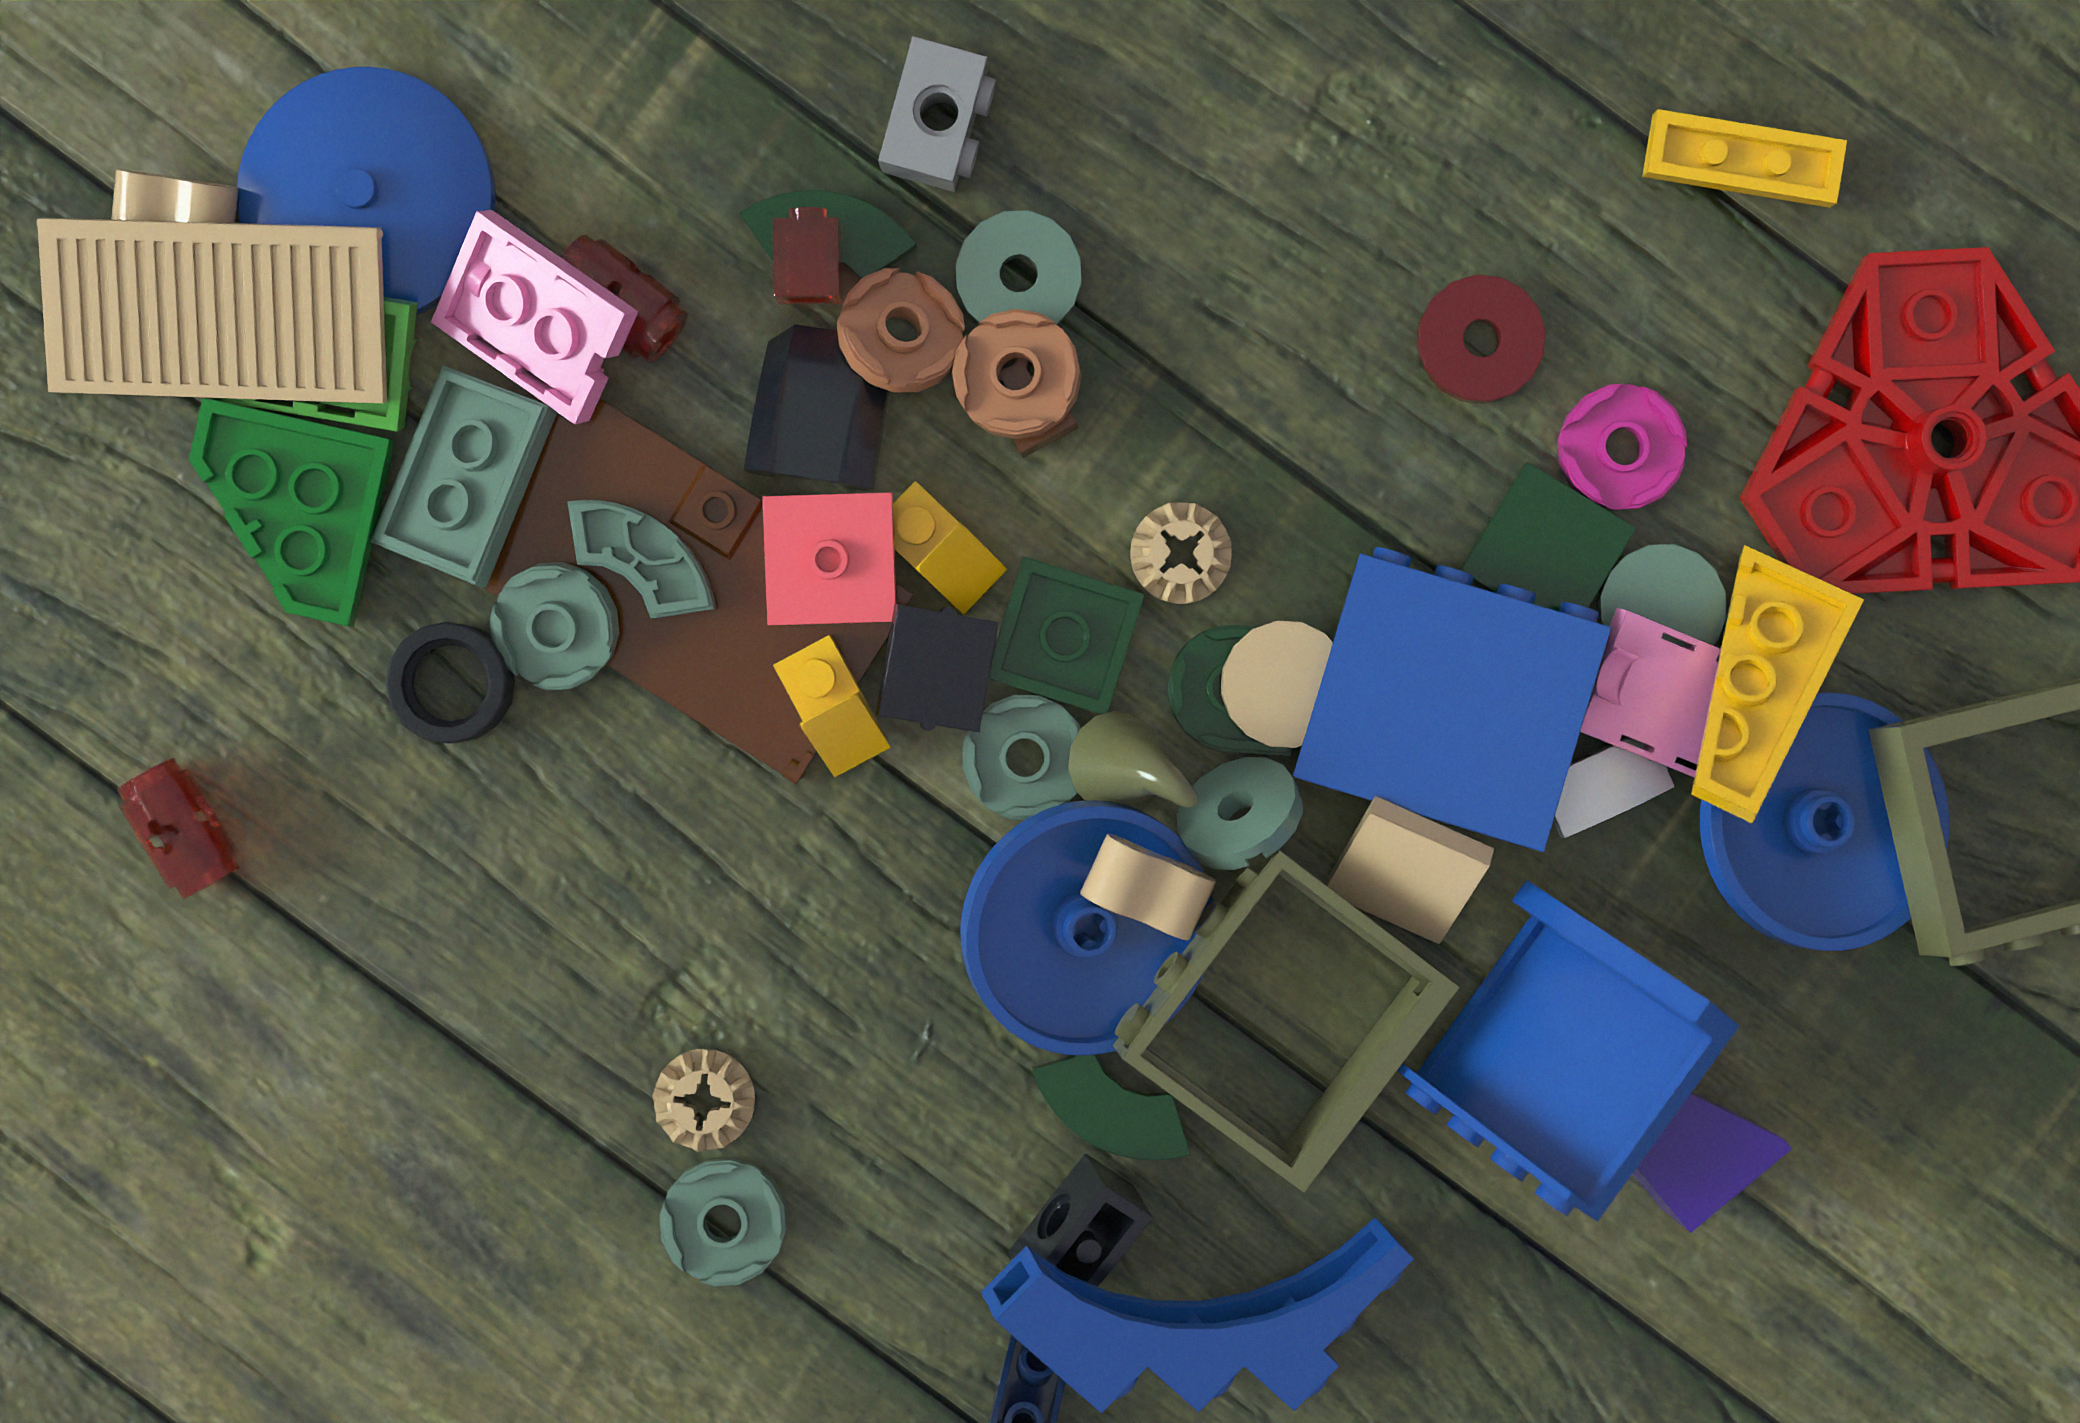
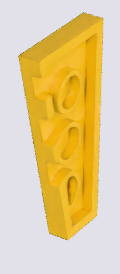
M1744 545L1736 573L1692 795L1753 823L1864 599Z

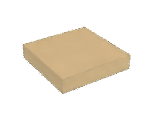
M1375 796L1329 874L1326 886L1352 906L1440 944L1488 870L1494 848Z

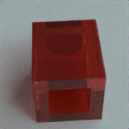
M795 207L788 209V218H773L774 298L779 305L843 304L842 226L838 217L827 218V209Z

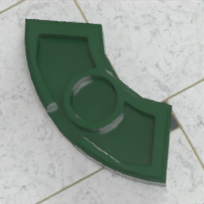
M800 190L782 193L757 202L739 213L775 264V258L778 260V268L800 258H826L847 266L862 279L864 276L884 268H889L917 248L916 243L909 234L886 213L863 200L837 192ZM774 237L777 240V247L774 243Z
M1071 1055L1032 1067L1037 1085L1054 1113L1068 1128L1090 1144L1109 1153L1138 1160L1159 1161L1190 1156L1173 1096L1168 1092L1146 1094L1123 1087L1103 1070L1096 1055Z

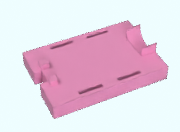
M493 210L477 211L431 323L569 421L579 424L590 421L609 377L603 374L604 369L601 368L604 359L619 356L639 311Z
M1616 608L1609 626L1611 627L1580 732L1695 778V770L1675 763V760L1679 757L1698 764L1718 666L1716 659L1717 656H1720L1721 649L1628 610ZM1664 634L1684 642L1685 645L1681 647L1661 639ZM1622 735L1644 743L1643 749L1620 741Z

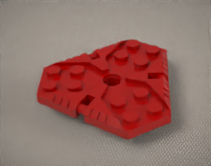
M1989 247L1879 252L1865 255L1858 265L1839 302L1836 312H1834L1826 332H1824L1816 351L1807 365L1813 372L1805 387L1801 386L1794 390L1786 410L1780 417L1778 425L1768 441L1765 451L1760 456L1739 497L1779 561L1851 594L1933 590V584L1949 583L1950 589L2079 583L2080 388L2070 373L2059 377L2054 373L2045 359L2055 352L2054 348ZM2021 373L2024 374L2034 392L2021 399L2010 380ZM1834 384L1851 392L1844 407L1827 399ZM1937 423L1946 427L1953 437L1954 446L1948 458L1938 454L1932 445L1931 434ZM1944 536L1945 558H1931L1930 537Z

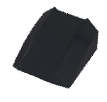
M794 324L768 341L744 463V470L746 472L774 477L777 474L836 483L848 489L874 493L889 391L868 383L850 367L839 347L838 332L836 330Z

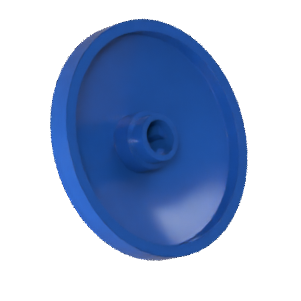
M350 67L337 69L308 79L288 91L276 101L255 127L244 150L238 172L237 187L239 191L237 208L240 223L381 227L383 232L384 297L417 302L416 316L438 305L476 212L493 210L495 212L496 187L493 169L485 146L474 126L445 95L434 87L413 76L386 68Z
M1817 693L1753 823L1701 799V844L1710 874L1729 906L1740 918L1763 935L1779 943L1796 948L1841 951L1859 948L1881 940L1911 919L1868 730L1903 721L1888 709L1854 695ZM1926 747L1923 748L1947 850L1949 840L1948 799L1939 769Z
M1099 800L1075 801L1045 809L1027 818L1005 834L989 851L977 869L967 891L961 917L960 942L963 961L971 984L981 1001L997 1021L1018 1038L1035 1047L1065 1055L1081 1056L1116 1051L1113 1047V1044L1118 1039V1036L1115 1035V1030L1123 1015L1136 1003L1143 1006L1158 986L1154 983V978L1164 961L1176 951L1182 954L1197 935L1193 931L1190 940L1179 939L1141 921L1107 910L1080 894L1107 834L1127 839L1150 851L1185 863L1204 873L1200 863L1194 860L1184 842L1176 833L1155 817L1125 804ZM1210 894L1204 909L1213 901L1212 894ZM1202 976L1199 978V980L1196 982L1193 988L1189 991V993L1186 995V997L1183 999V1001L1180 1003V1005L1177 1007V1009L1174 1011L1171 1017L1167 1020V1022L1170 1021L1186 1004L1188 999L1194 993Z

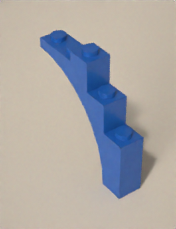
M1375 1217L1339 1249L1295 1275L1246 1293L1201 1301L1149 1300L1106 1291L1064 1273L1026 1246L981 1291V1294L996 1322L1100 1413L1115 1399H1120L1128 1394L1135 1386L1139 1375L1147 1367L1196 1411L1200 1412L1212 1398L1219 1397L1230 1387L1235 1375L1244 1366L1295 1411L1308 1397L1317 1394L1325 1386L1328 1377L1339 1367V1364L1326 1347L1336 1337L1342 1336L1352 1328L1358 1315L1382 1291L1388 1290L1399 1280L1403 1270L1414 1258Z

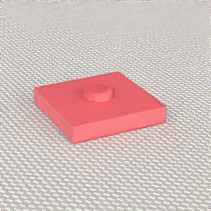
M893 492L762 496L767 625L892 622L894 605L897 604Z

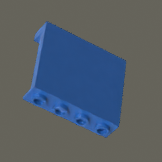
M1375 547L1372 557L1360 553L1292 777L1370 801L1377 796L1420 816L1544 852L1611 627L1596 623L1599 612L1587 607L1561 602L1558 612L1534 605L1536 594L1522 588L1500 583L1497 592L1494 593L1471 586L1474 576L1454 568L1437 565L1435 574L1432 575L1409 568L1412 557L1396 551Z
M1526 880L1512 901L1530 915L1527 922L1420 1069L1416 1072L1402 1063L1397 1071L1411 1081L1405 1093L1435 1115H1437L1442 1106L1453 1114L1446 1124L1452 1130L1477 1148L1485 1139L1493 1144L1496 1149L1490 1156V1159L1521 1182L1528 1173L1541 1181L1534 1192L1541 1199L1566 1217L1576 1207L1598 1222L1740 1025L1711 1001Z

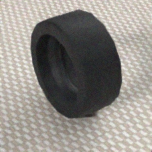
M442 622L421 627L400 643L389 661L385 685L390 707L405 728L424 740L451 744L480 738L499 725L512 704L515 678L514 674L507 668L504 657L493 643L492 636L478 627ZM447 645L464 647L477 655L485 666L488 678L486 697L478 710L466 718L454 721L438 719L425 711L416 698L413 685L416 668L423 657L435 648Z

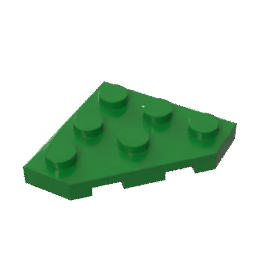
M202 398L189 461L202 482L207 483L225 512L223 515L249 556L256 560L274 589L272 592L286 613L354 627L373 544L370 541L377 526L395 441Z

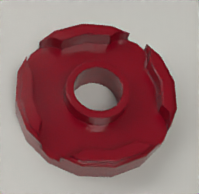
M1473 275L1451 282L1430 300L1418 323L1416 349L1420 362L1423 363L1424 370L1440 391L1461 402L1487 404L1511 396L1533 377L1544 355L1546 331L1539 308L1522 288L1501 277ZM1481 322L1493 328L1497 335V347L1492 355L1477 357L1467 350L1463 338L1468 325Z

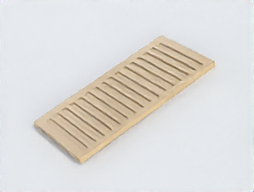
M37 218L48 392L354 403L387 402L382 264L383 232L381 227Z

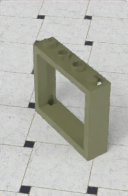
M2080 678L1868 729L1919 955L1948 957L1950 966H1959L1987 959L1986 948L2004 944L2006 951L2022 950L2044 944L2043 933L2060 929L2061 934L2064 936L2080 934V898L1964 929L1923 749L2079 710Z
M1278 850L1267 858L1260 853L1253 858L1246 859L1250 866L1234 870L1232 880L1236 883L1221 903L1214 900L1203 910L1194 929L1197 935L1184 952L1180 954L1176 951L1164 961L1155 975L1154 983L1158 986L1143 1006L1136 1003L1123 1015L1115 1030V1035L1118 1036V1039L1113 1044V1047L1124 1061L1304 1193L1460 987ZM1278 874L1412 975L1283 1147L1148 1048L1149 1044Z

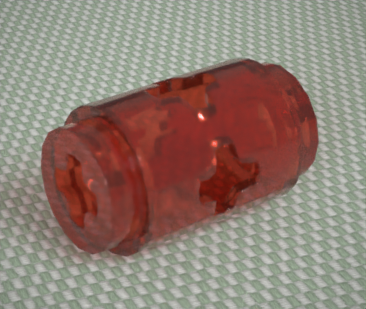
M585 234L574 240L560 256L610 292H612L616 285L623 287L618 297L639 311L621 349L631 358L641 356L649 363L654 362L676 340L688 318V313L679 306V297L651 275H646L640 271L633 261L604 239L594 241Z
M175 758L150 768L117 789L124 801L119 806L120 810L168 890L176 888L183 900L210 887L240 868L233 857V854L238 850L190 770H181ZM202 811L207 820L199 822L194 812ZM158 836L162 840L164 847L159 846L155 848L149 838Z

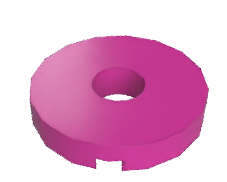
M1609 384L1582 397L1566 415L1558 436L1559 465L1569 486L1592 502L1610 511L1634 510L1662 498L1679 480L1684 466L1685 448L1687 447L1686 429L1676 408L1657 391L1643 386ZM1623 429L1629 431L1638 441V455L1629 465L1615 463L1606 451L1607 438L1614 430Z

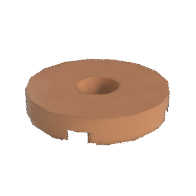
M884 268L864 276L848 292L837 321L839 347L850 367L868 383L894 393L920 392L939 384L953 369L956 351L963 340V331L965 330L963 313L952 293L933 277L920 272H916L915 275L899 273L901 268ZM892 318L908 320L917 331V339L909 342L895 339L888 332L886 321Z
M1021 309L993 313L978 323L979 326L974 328L968 337L966 335L958 346L952 369L956 397L971 420L992 435L1016 440L1042 435L1062 422L1077 400L1082 377L1077 350L1064 330L1041 313ZM1015 358L1026 359L1035 368L1031 383L1020 390L1005 388L1001 385L999 379L1000 370L1003 365Z

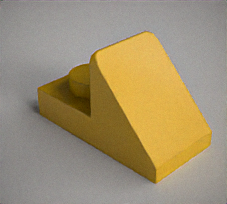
M916 481L893 503L895 550L965 615L1008 569Z
M832 635L822 638L773 665L803 721L800 723L803 732L834 778L891 748L887 737Z

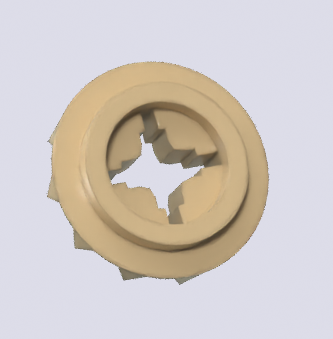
M1168 503L1155 509L1141 521L1132 538L1130 559L1136 578L1150 594L1166 602L1187 604L1209 596L1221 585L1231 567V539L1219 517L1196 503ZM1165 531L1170 538L1174 536L1178 541L1182 542L1189 536L1193 538L1199 532L1203 537L1197 542L1198 546L1192 554L1198 561L1196 565L1203 572L1199 575L1193 568L1189 569L1181 563L1174 569L1170 567L1163 574L1159 569L1166 563L1165 559L1171 551L1165 544L1167 540L1160 533Z
M713 1049L691 1050L673 1059L662 1070L652 1095L656 1122L662 1126L673 1143L692 1148L697 1152L724 1148L737 1139L750 1123L755 1107V1091L748 1072L735 1058ZM704 1074H708L707 1084L710 1085L711 1096L718 1097L721 1101L731 1102V1105L722 1104L721 1107L711 1108L707 1118L703 1121V1126H699L696 1106L686 1104V1100H677V1097L695 1094L703 1082Z

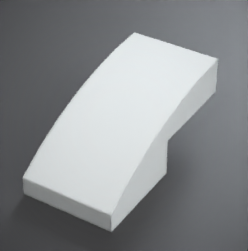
M1629 737L1620 740L1640 749H1643L1644 743ZM1609 744L1589 753L1590 755L1570 763L1553 822L1559 836L1566 838L1638 806L1675 786L1666 766Z

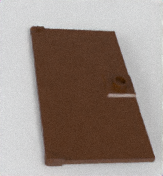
M599 398L590 421L574 424L557 412L486 587L487 591L499 597L500 592L503 590L502 588L511 577L538 563L565 562L587 570L606 587L617 608L620 634L613 657L606 665L778 771L783 777L796 785L805 776L806 770L817 751L800 726V723L803 721L773 665L822 638L832 635L859 685L887 640L891 628V622L767 625L763 499ZM601 500L618 503L642 511L665 524L687 544L699 560L710 582L717 609L650 619L642 595L625 576L604 566L577 565L567 501ZM896 583L897 604L908 606L914 593Z

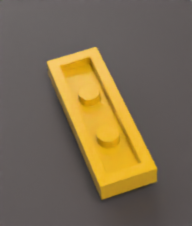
M1657 109L1652 114L1642 177L1831 208L1837 204L1847 140Z

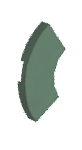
M601 500L567 501L577 565L604 566L625 576L642 595L650 619L717 609L710 582L699 560L687 544L665 524L642 511L618 503Z

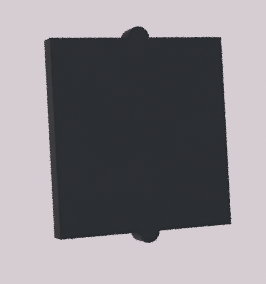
M895 604L876 715L919 722L920 727L928 731L933 730L935 725L980 732L998 622L955 615L954 609L951 607H942L939 611Z

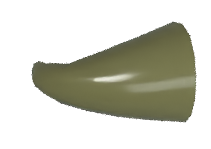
M1111 711L1095 716L1079 730L1070 748L1068 769L1074 788L1085 801H1111L1141 810L1157 795L1184 807L1191 808L1198 805L1199 799L1196 791L1183 774L1170 762L1160 739L1151 726L1134 714Z

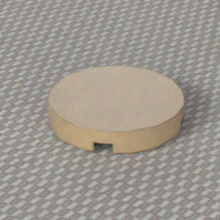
M1274 621L1250 630L1233 646L1222 668L1221 696L1229 718L1246 736L1266 746L1288 748L1302 746L1333 642L1324 632L1303 622Z

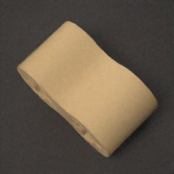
M116 169L111 219L235 223L239 188L156 173Z
M1107 834L1080 894L1091 902L1114 913L1141 921L1179 939L1190 940L1216 884V880L1185 863L1157 854L1122 837Z

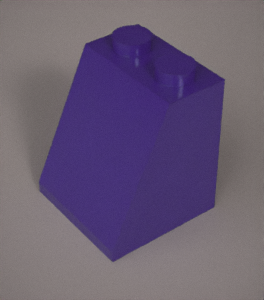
M1692 1091L1633 1172V1175L1659 1207L1691 1233L1792 1148L1783 1138L1758 1123Z

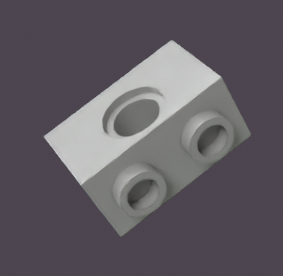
M912 36L878 159L882 173L951 192L956 190L959 175L967 178L971 177L980 144L979 140L970 138L976 114L988 116L997 79L987 77L988 60L986 56ZM936 103H946L957 111L958 118L949 129L935 131L928 128L922 122L923 114L927 108Z

